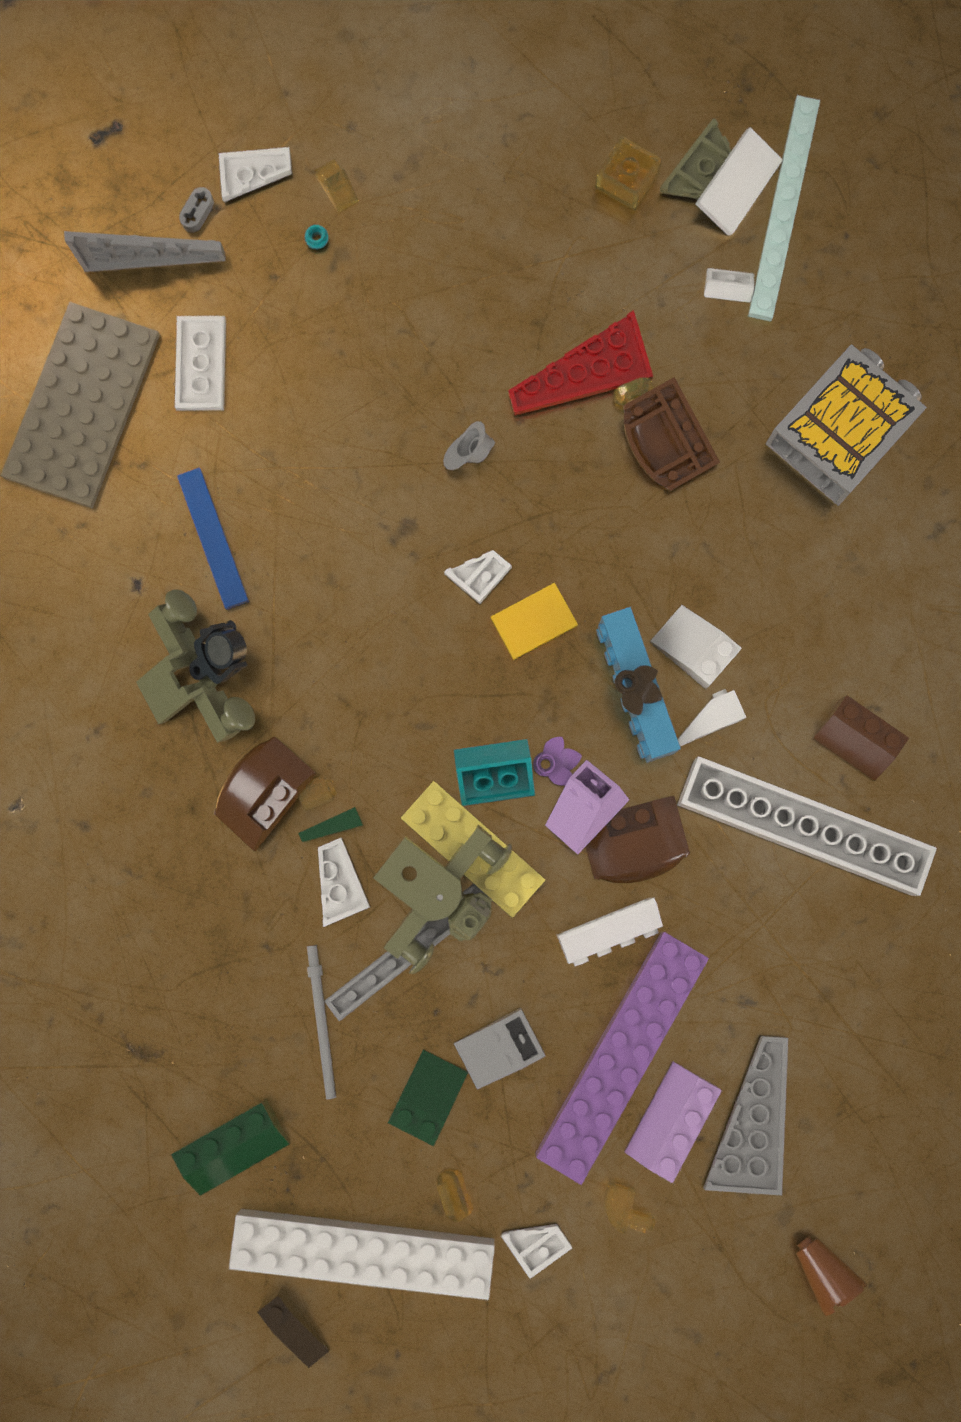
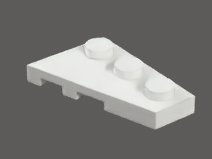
M339 838L318 847L323 927L365 910L370 905L343 839Z

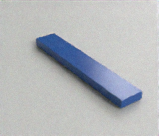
M200 467L177 475L225 609L228 610L249 602Z

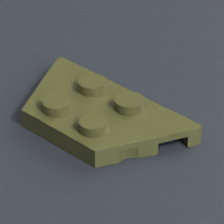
M712 119L660 188L661 193L695 199L700 198L732 151L726 136L723 137L718 129L716 119Z

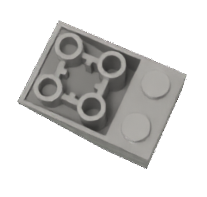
M521 1008L454 1043L477 1089L545 1057V1053Z

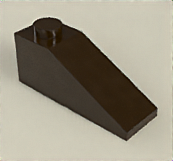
M283 1287L262 1303L257 1312L272 1333L308 1368L330 1351Z

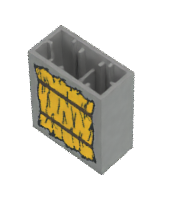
M852 344L777 425L766 442L767 446L838 506L927 408L920 402L922 398L921 393L912 383L906 380L896 382L883 371L884 363L875 352L866 348L859 351Z

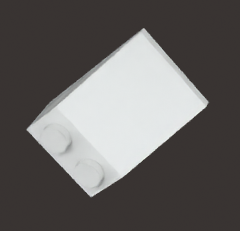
M683 605L650 641L704 689L710 686L742 649L721 630Z

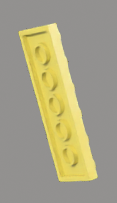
M434 781L401 817L405 823L448 861L459 847L466 843L478 825L491 834L492 839L503 848L507 846ZM514 851L511 852L506 864L494 874H487L491 865L479 856L464 874L512 918L545 882V879Z

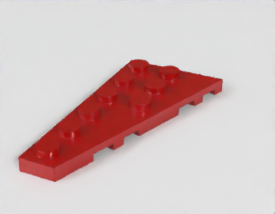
M634 310L620 321H615L609 325L607 329L598 335H594L576 346L556 362H551L542 371L531 375L509 389L508 395L514 416L652 380L653 373Z

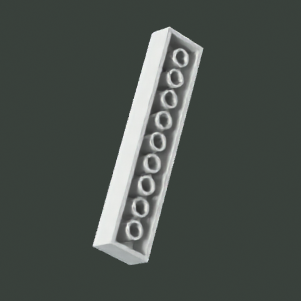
M699 756L693 761L677 804L688 810L911 896L921 895L937 849Z
M240 1209L235 1218L229 1269L489 1300L495 1245L494 1238Z

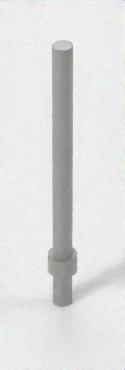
M317 945L307 946L309 961L307 973L308 977H311L326 1099L336 1098L321 983L323 971L322 965H319Z

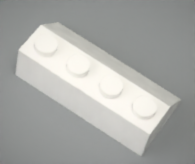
M647 898L559 933L557 938L567 963H574V966H578L588 962V956L597 953L598 957L612 952L611 947L620 944L622 948L635 943L634 938L642 934L645 938L659 933L657 928L663 925L655 898Z

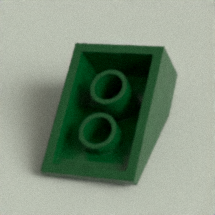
M423 1049L391 1114L388 1124L434 1147L468 1071Z

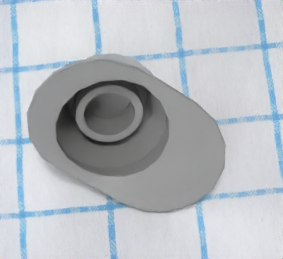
M481 421L472 423L448 448L443 460L444 466L448 470L458 469L466 462L480 463L487 457L495 442L485 433V426Z

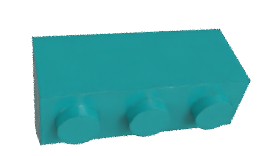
M527 739L454 750L462 806L535 796L531 755Z

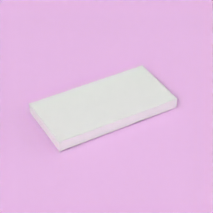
M751 127L746 129L696 202V205L728 236L733 234L783 159Z
M177 316L176 410H224L225 316Z

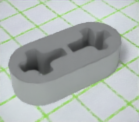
M200 187L195 189L180 213V222L188 232L198 231L213 208L214 200L207 188ZM205 196L207 201H202L199 205L198 198L203 199ZM194 216L196 221H190L188 224L186 219H191Z

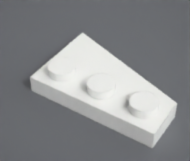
M289 147L219 153L223 202L292 174Z

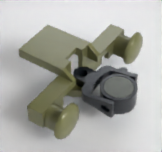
M173 589L167 592L165 604L158 605L148 615L169 655L136 682L158 724L167 722L194 700L217 743L231 739L241 730L251 729L255 723V714L250 704L239 697H230L228 699L223 690L217 692L215 689L217 684L226 682L248 666L246 661L243 662L247 654L246 643L243 636L236 631V624L229 620L226 624L224 622L200 629V637L195 639L190 628H185L182 623L190 622L196 617L197 607L195 601L182 590ZM189 667L192 678L200 682L181 687L173 672ZM228 668L224 673L220 670Z

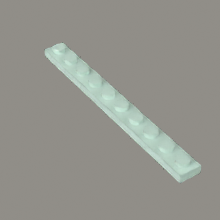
M797 95L748 317L772 321L819 108L820 100Z

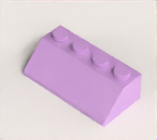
M672 1061L624 1152L652 1172L673 1183L722 1090Z

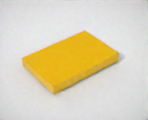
M555 583L490 617L513 660L578 626Z

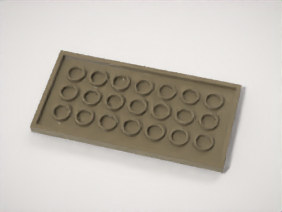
M69 302L0 476L6 480L93 509L158 342L159 332Z

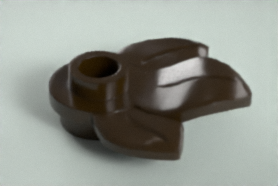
M642 665L634 671L623 670L616 676L615 688L622 694V704L630 713L641 715L643 703L652 704L662 700L663 697L660 689L652 682L658 674V670ZM624 679H629L632 685L625 687L622 682Z

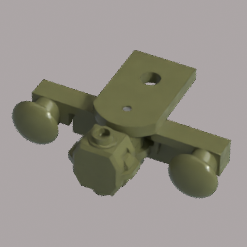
M478 825L466 843L459 847L444 867L406 836L373 879L412 908L403 919L399 929L384 946V949L397 959L401 955L413 965L409 974H415L422 970L433 955V943L426 947L415 939V936L427 921L448 917L450 934L459 941L472 940L480 931L492 913L491 900L482 893H462L460 879L478 856L491 865L487 874H494L499 871L511 855V843L503 848L492 839L491 834ZM407 866L414 867L417 871L416 878L413 880L406 879L402 873L403 869Z

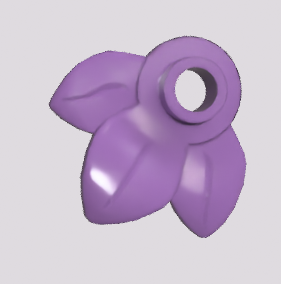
M555 737L545 743L543 752L534 758L533 767L540 776H548L554 784L566 786L569 778L572 776L570 770L579 763L582 756L572 749H564L563 737ZM541 761H549L550 767L548 769L542 768Z

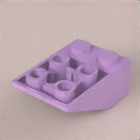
M586 760L569 778L545 826L575 853L579 854L629 801V798L616 783Z

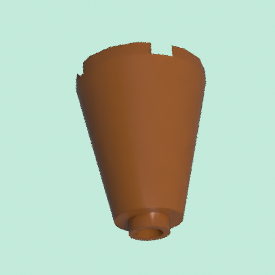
M808 1236L797 1245L800 1248L796 1252L819 1307L825 1316L835 1312L833 1309L835 1305L837 1307L847 1305L864 1291V1287H867L865 1281L818 1238L812 1240Z

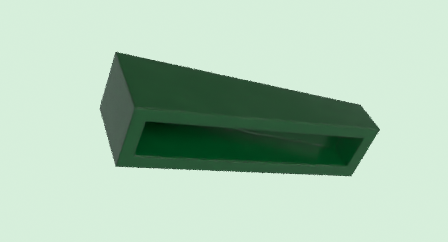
M354 807L298 834L301 841L305 843L363 827L364 824L357 808Z

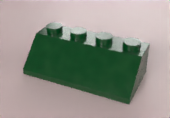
M264 1099L177 1149L171 1156L183 1179L201 1196L290 1145V1142L268 1100Z

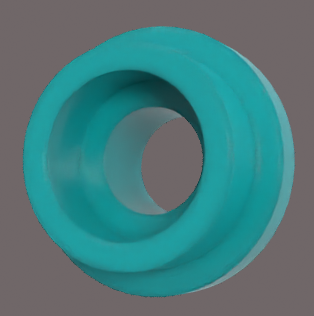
M312 225L305 232V241L313 249H320L328 242V232L320 225ZM314 236H321L319 240H313Z

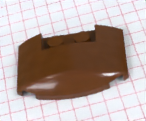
M675 377L623 405L625 434L636 460L649 477L666 487L665 489L668 491L720 463Z
M272 737L270 740L262 742L251 749L233 767L219 792L214 815L253 851H257L317 773L277 737Z
M674 796L620 809L585 846L594 879L600 880L601 878L613 883H634L655 878L676 867L684 857L690 854Z

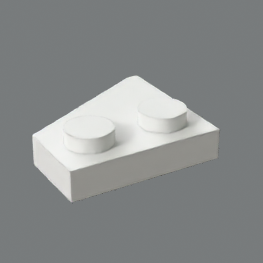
M492 550L477 559L468 560L465 564L458 567L449 568L444 573L480 604L509 572L512 566Z
M557 1224L507 1231L501 1234V1237L530 1279L572 1249V1245Z

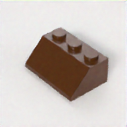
M846 695L839 699L813 739L861 773L876 781L896 759L909 740V737Z

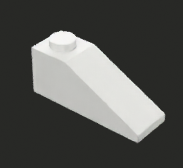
M726 689L712 695L714 699L706 704L679 736L678 742L680 746L746 718L734 690L727 693Z

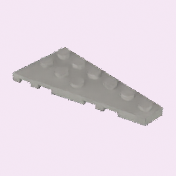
M64 231L65 242L85 272L225 261V251L220 241Z
M761 1035L703 1187L704 1190L782 1196L788 1058L787 1037Z

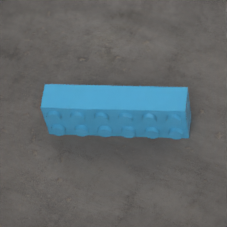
M631 607L602 616L598 625L599 629H596L600 643H605L606 652H604L607 664L608 666H613L615 673L612 675L614 684L616 676L623 670L634 671L642 665L651 666ZM655 678L652 682L655 683L659 688L657 680ZM624 679L622 682L625 687L632 685L629 679ZM663 698L656 703H643L641 715H634L629 712L631 717L629 727L633 736L637 735L639 744L637 745V750L641 759L645 758L646 763L675 754L681 749ZM622 704L624 712H628V710L625 709V707Z

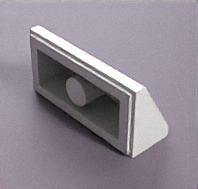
M707 268L705 297L751 302L754 291V274Z

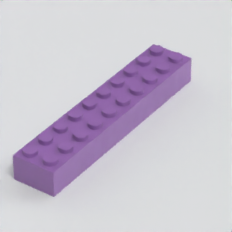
M661 931L535 1152L537 1159L582 1185L706 965L708 957Z

